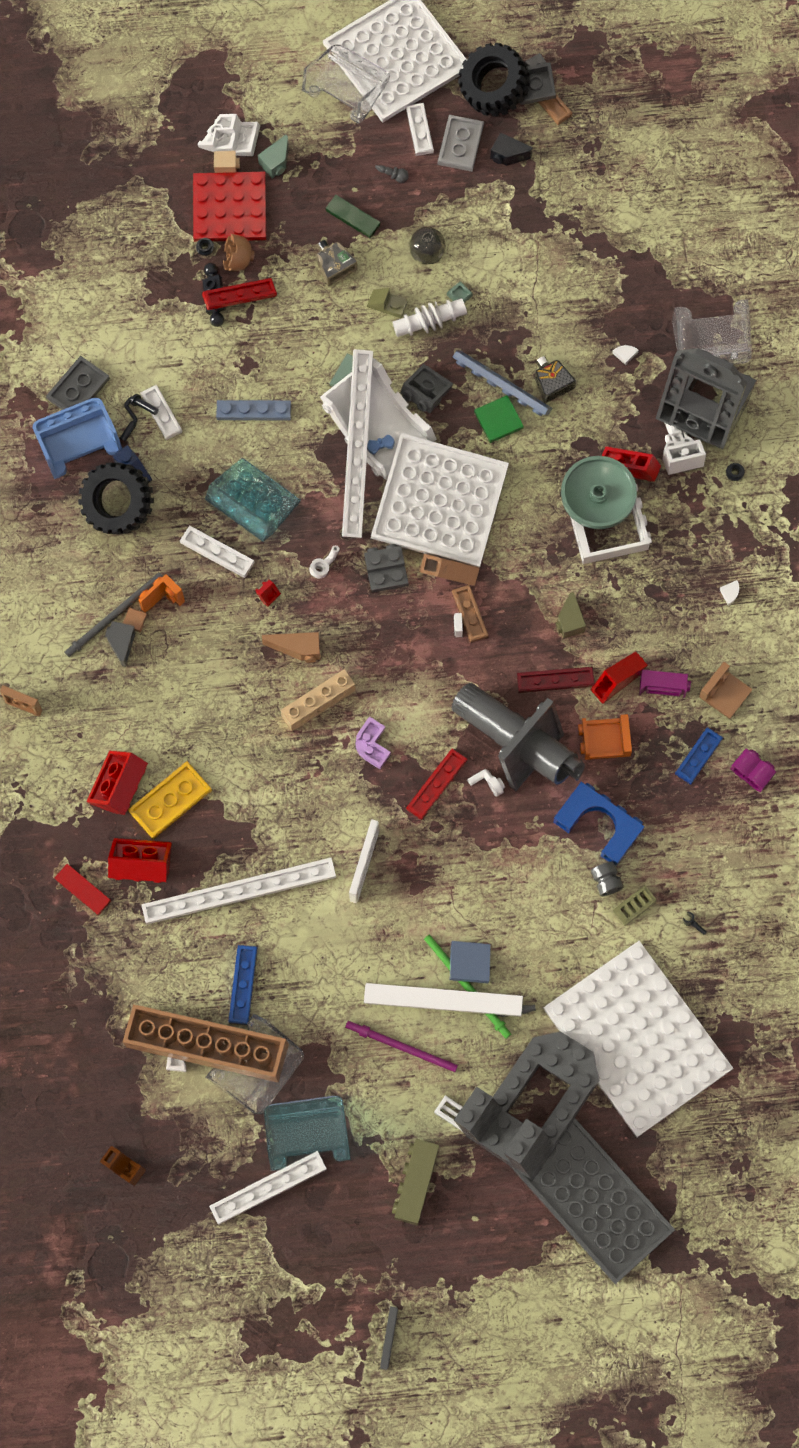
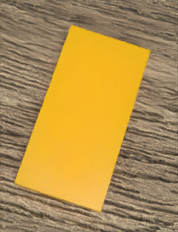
M186 761L130 807L128 812L148 835L154 839L209 794L212 789L189 762Z

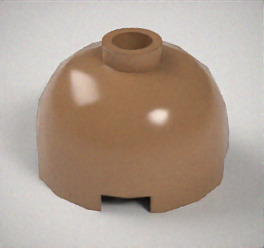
M231 234V237L228 236L224 247L227 260H223V267L228 271L244 270L250 261L252 262L254 259V251L251 248V244L243 236Z

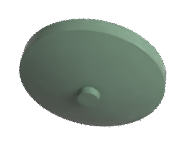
M591 456L576 462L565 474L561 486V499L568 515L577 523L593 529L610 528L624 521L632 512L637 497L636 482L631 472L619 461L605 456Z

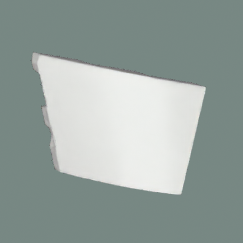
M220 114L215 123L207 130V136L203 141L198 142V147L212 152L236 151V156H253L260 124L258 122H241L237 114Z

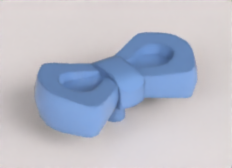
M386 435L382 439L378 438L377 441L369 440L367 450L375 455L379 449H393L395 441L390 435Z

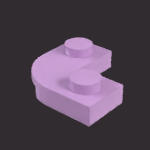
M369 717L356 736V750L364 760L381 769L391 755V752L376 743L385 730V726Z

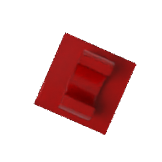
M271 580L262 582L263 586L259 590L255 589L256 594L267 607L281 594Z

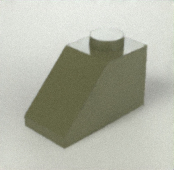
M574 592L569 594L555 623L557 632L562 633L563 639L584 633L586 629Z

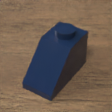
M128 445L113 456L114 463L132 465L135 469L142 471L143 476L147 477L150 482L152 481L151 476Z

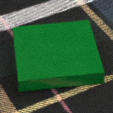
M508 395L474 410L490 443L524 428Z

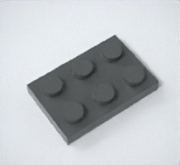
M80 355L46 395V399L61 410L94 398L109 381L110 377Z

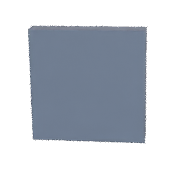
M451 941L449 980L488 984L490 979L491 944Z

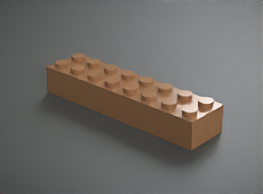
M133 1004L123 1038L124 1045L130 1049L278 1083L289 1046L284 1038Z

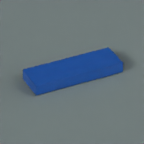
M707 727L677 769L675 775L691 785L723 737Z

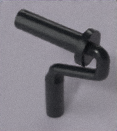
M139 394L129 397L124 404L125 409L133 418V421L128 424L120 436V439L124 442L133 432L138 421L129 407L130 403L133 406L138 405L154 415L159 411L158 408L142 400Z

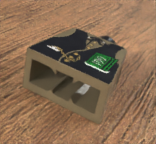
M322 240L317 244L320 250L316 254L317 264L327 286L358 270L356 259L339 242L330 246L326 240Z

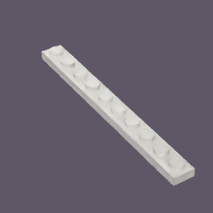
M353 350L342 537L362 538L373 351Z
M327 858L142 904L146 925L333 879L336 878L332 858Z

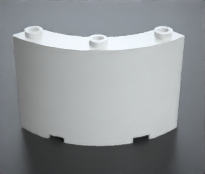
M373 358L368 442L369 440L377 441L378 438L382 439L386 435H390L393 437L395 444L393 449L382 448L375 455L367 450L366 462L372 467L371 469L376 476H382L387 480L401 433L432 442L437 439L432 427L417 413L413 415L406 408L408 403L399 392L395 393L390 387L392 381L388 377L383 365ZM352 372L320 397L324 403L322 405L323 409L331 415L336 425L344 434V440L347 444Z

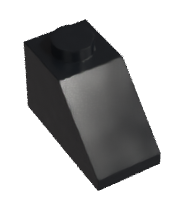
M500 133L491 148L490 159L497 164L508 166L531 159L533 147Z

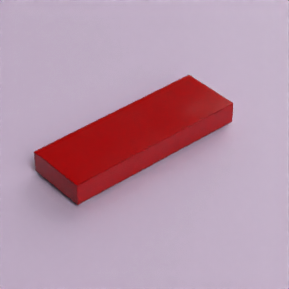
M68 864L54 877L57 882L98 916L111 902L107 896Z

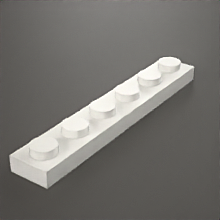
M318 1151L209 1207L218 1225L327 1169Z

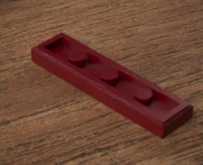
M593 667L517 673L519 693L593 687L595 684Z

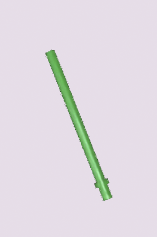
M429 934L424 940L450 971V958ZM458 981L466 991L477 992L469 982ZM485 1014L494 1024V1029L496 1031L499 1030L505 1039L512 1035L506 1028V1023L501 1021L496 1014Z

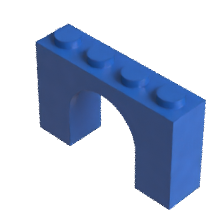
M580 782L554 817L553 823L567 833H570L584 814L592 811L607 814L614 822L615 834L602 850L601 857L608 862L613 861L617 867L641 835L645 826L642 825L643 822L634 816L632 818L623 807L612 804L609 797L595 792V788L592 785Z

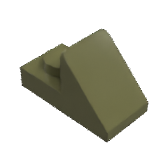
M390 288L375 289L372 291L367 307L402 318L407 305V299L390 294Z

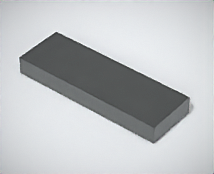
M390 1306L380 1370L387 1371L389 1369L398 1314L397 1307Z

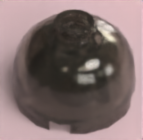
M422 227L416 230L409 243L410 254L413 259L425 265L440 261L446 250L445 239L442 233L432 227Z

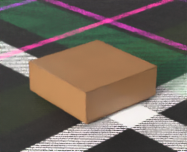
M129 608L123 624L132 625L137 632H141L147 618V613Z

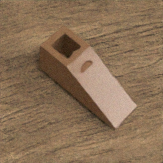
M425 553L419 572L475 586L479 567Z

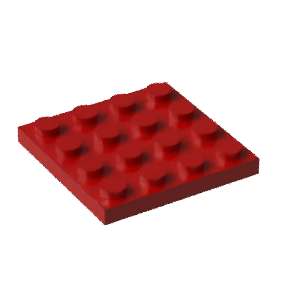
M265 172L193 173L194 242H198L201 238H208L212 242L226 241L228 236L231 237V234L243 236L248 241L266 240Z

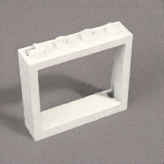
M636 497L632 510L640 542L590 553L583 525L571 518L583 564L649 550V545L652 543L651 534L646 531L647 519L645 514L642 515L641 512L643 506L640 497Z

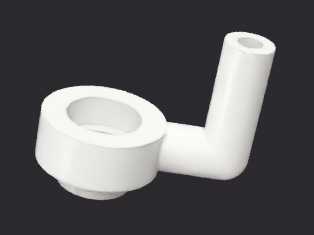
M333 546L325 559L318 558L312 561L309 571L313 577L321 579L327 575L329 565L335 560L339 547Z
M487 769L467 779L472 786L485 778L496 797L504 793L503 789L505 786L502 780L493 777Z

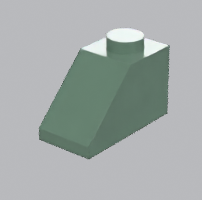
M284 135L258 155L259 165L272 179L275 176L281 175L286 169L289 148L287 135Z

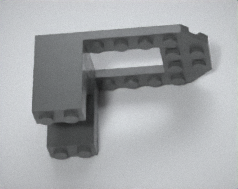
M699 348L677 351L671 365L656 419L723 450L750 400L756 379L740 373L734 364L714 356L708 351ZM697 380L723 391L719 404L714 400H709L696 392H692Z
M561 1031L533 1037L494 1096L492 1097L476 1087L455 1117V1123L468 1139L533 1181L600 1081L594 1052ZM539 1066L570 1085L542 1128L528 1119L522 1123L508 1114Z

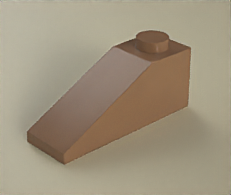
M319 632L262 635V643L267 647L307 663L320 660Z

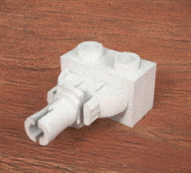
M664 423L669 433L665 436L666 446L663 453V462L668 475L704 467L706 453L701 440L694 441L687 436L686 432L683 431L682 433L676 427Z

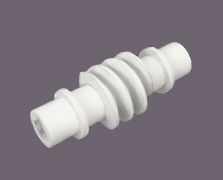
M462 298L452 302L446 300V304L440 306L435 301V307L432 303H429L427 310L422 305L421 312L416 307V314L410 316L405 314L404 318L393 321L392 324L397 337L406 334L412 336L413 332L424 328L426 333H429V326L436 331V324L442 329L443 322L451 319L456 321L457 317L467 314Z

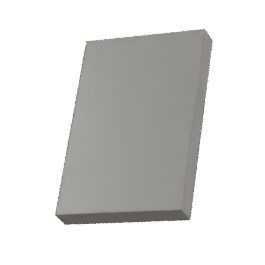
M449 115L437 165L473 172L484 121Z

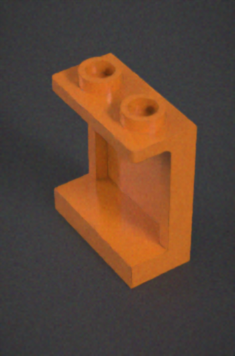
M628 714L620 715V718L586 721V718H582L581 724H578V733L583 738V742L580 743V752L584 754L585 760L631 756L632 746Z

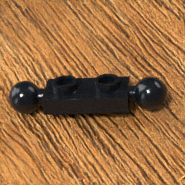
M214 263L206 264L204 273L208 278L202 279L203 290L222 288V277L218 274L217 265ZM206 307V313L211 315L210 323L213 326L220 327L223 325L224 316L220 312L225 311L226 307L207 310Z

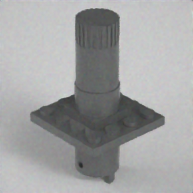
M473 683L463 686L455 696L451 706L452 711L502 747L498 757L509 786L514 791L520 788L534 770L556 785L564 782L569 776L576 781L581 777L585 764L581 759H578V755L559 742L564 736V732L555 704L549 698L538 705L532 717L526 719Z

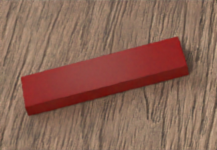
M272 278L207 290L202 293L207 310L272 298L277 295Z
M452 748L406 807V810L422 820L465 765L467 758Z

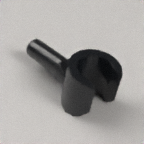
M687 912V915L692 920L687 921L683 918V923L686 926L695 927L700 933L705 935L707 931L695 921L694 914Z

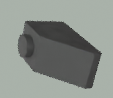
M112 621L111 627L108 626L106 629L105 637L121 665L126 667L136 630L132 625Z

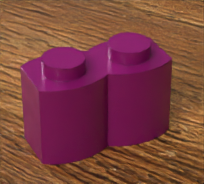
M745 748L730 768L733 773L745 780L760 793L776 774L775 767L770 762L762 761L756 751L748 750L747 748Z

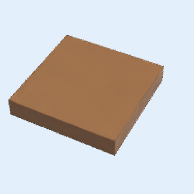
M2 685L0 693L6 704L38 717L41 715L43 710L38 699Z

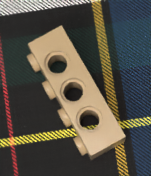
M344 669L281 709V716L293 732L355 692V683Z

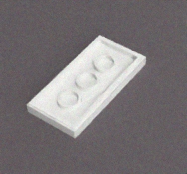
M371 819L349 891L350 902L357 903L379 834V822Z

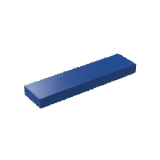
M238 945L229 1013V1023L249 1025L258 949L255 946Z

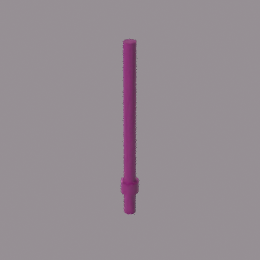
M349 1020L346 1023L345 1028L359 1033L361 1037L372 1038L452 1072H456L458 1065L373 1031L370 1029L371 1027L364 1024L361 1026Z

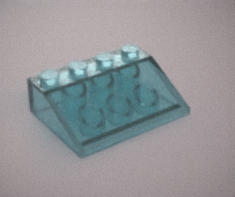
M241 458L209 485L205 497L207 502L262 542L278 529L300 503L298 497L244 458Z

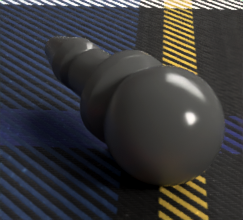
M384 165L375 166L378 171L391 175V179H395L399 183H404L408 180L409 174L403 168L397 169V167H394L392 169Z

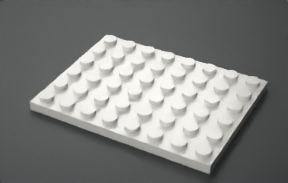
M640 941L543 1007L559 1031L594 1052L600 1080L598 1085L636 1138L733 1070L726 1057Z

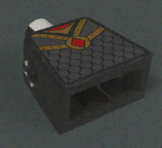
M543 356L536 361L539 369L535 371L534 378L545 404L575 389V378L559 360L549 363L546 357Z

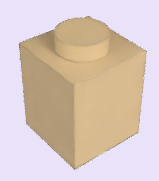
M214 151L215 173L237 172V169H240V158H236V151Z

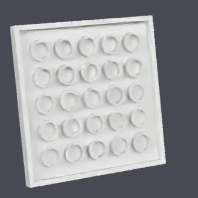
M389 0L323 40V45L382 123L406 109L407 106L413 105L459 77V71L463 69L462 63L464 60H467L421 0Z
M401 433L371 539L396 544L406 549L480 568L509 463Z

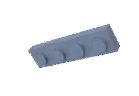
M217 400L216 419L291 421V401Z

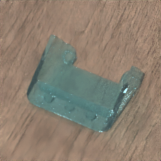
M327 1096L270 1104L264 1109L267 1151L271 1171L285 1168L287 1157L310 1154L316 1151H332L333 1157L337 1161L351 1160L344 1105L341 1097Z

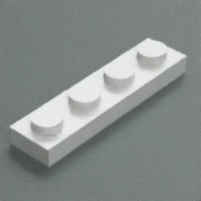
M190 525L180 540L182 545L243 578L247 576L254 565V560Z

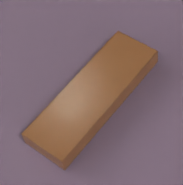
M470 585L452 590L458 611L462 613V622L470 643L488 638L487 630Z

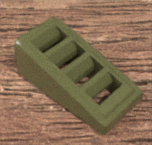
M644 885L617 906L613 912L626 926L653 906L657 900ZM644 894L649 902L646 903L641 895ZM636 898L642 905L641 908L634 901ZM629 903H630V904L633 906V908L636 910L635 913H633L632 910L629 908V906H628ZM624 908L630 917L627 918L621 909Z

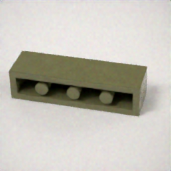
M419 1139L415 1140V1144H410L408 1155H411L409 1163H405L403 1174L406 1177L404 1183L400 1182L397 1194H401L399 1202H394L392 1210L396 1220L418 1226L439 1145Z

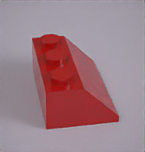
M109 750L86 802L111 813L125 815L134 794L137 792L139 782L145 774L148 763L133 753Z
M114 838L108 856V878L153 881L155 883L166 882L169 874L172 842Z

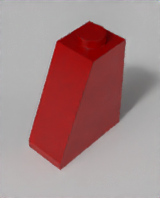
M635 651L604 670L591 688V691L604 704L642 674V670H645L648 665Z

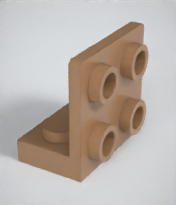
M723 662L703 687L699 698L728 719H731L752 692V689L729 673L730 665Z

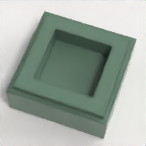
M460 281L447 292V296L452 301L462 298L465 303L473 296V293Z

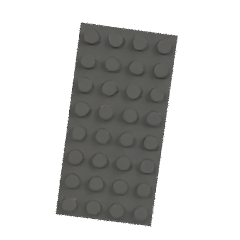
M575 1118L533 1181L511 1167L615 1285L675 1231L672 1225Z

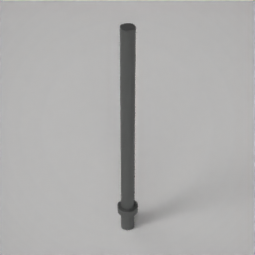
M157 573L79 640L73 641L72 645L64 653L70 657L76 651L82 650L81 647L135 603L144 590H149L157 578L163 577L161 573Z

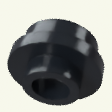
M201 238L196 244V250L200 255L208 256L214 251V243L208 238Z
M732 463L727 467L726 476L731 481H739L744 477L745 470L739 463ZM732 471H737L738 475H733Z

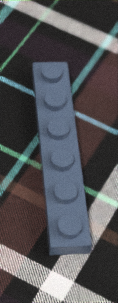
M460 350L454 353L453 358L457 360L456 363L464 368L466 366L469 367L474 375L485 377L488 384L494 387L499 386L503 389L502 392L510 397L512 395L518 398L517 402L524 406H531L534 408L532 410L534 413L540 416L550 414L552 407L463 351Z

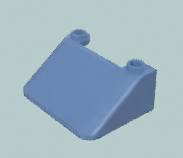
M91 398L41 418L33 424L34 433L54 479L66 474L67 468L65 463L102 448H105L109 455H115L122 450L116 429L102 400L99 398Z

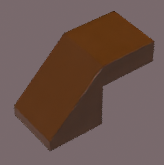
M113 1146L108 1149L100 1160L101 1164L134 1187L146 1171V1169Z

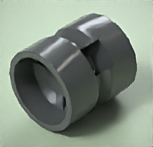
M613 861L598 865L591 870L594 881L598 882L597 889L601 897L614 894L624 888L621 878L616 876L618 871Z

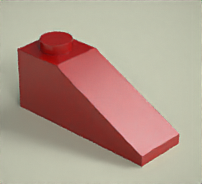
M605 447L602 456L613 458L622 463L631 472L633 477L637 479L655 482L661 468L660 463L653 454Z

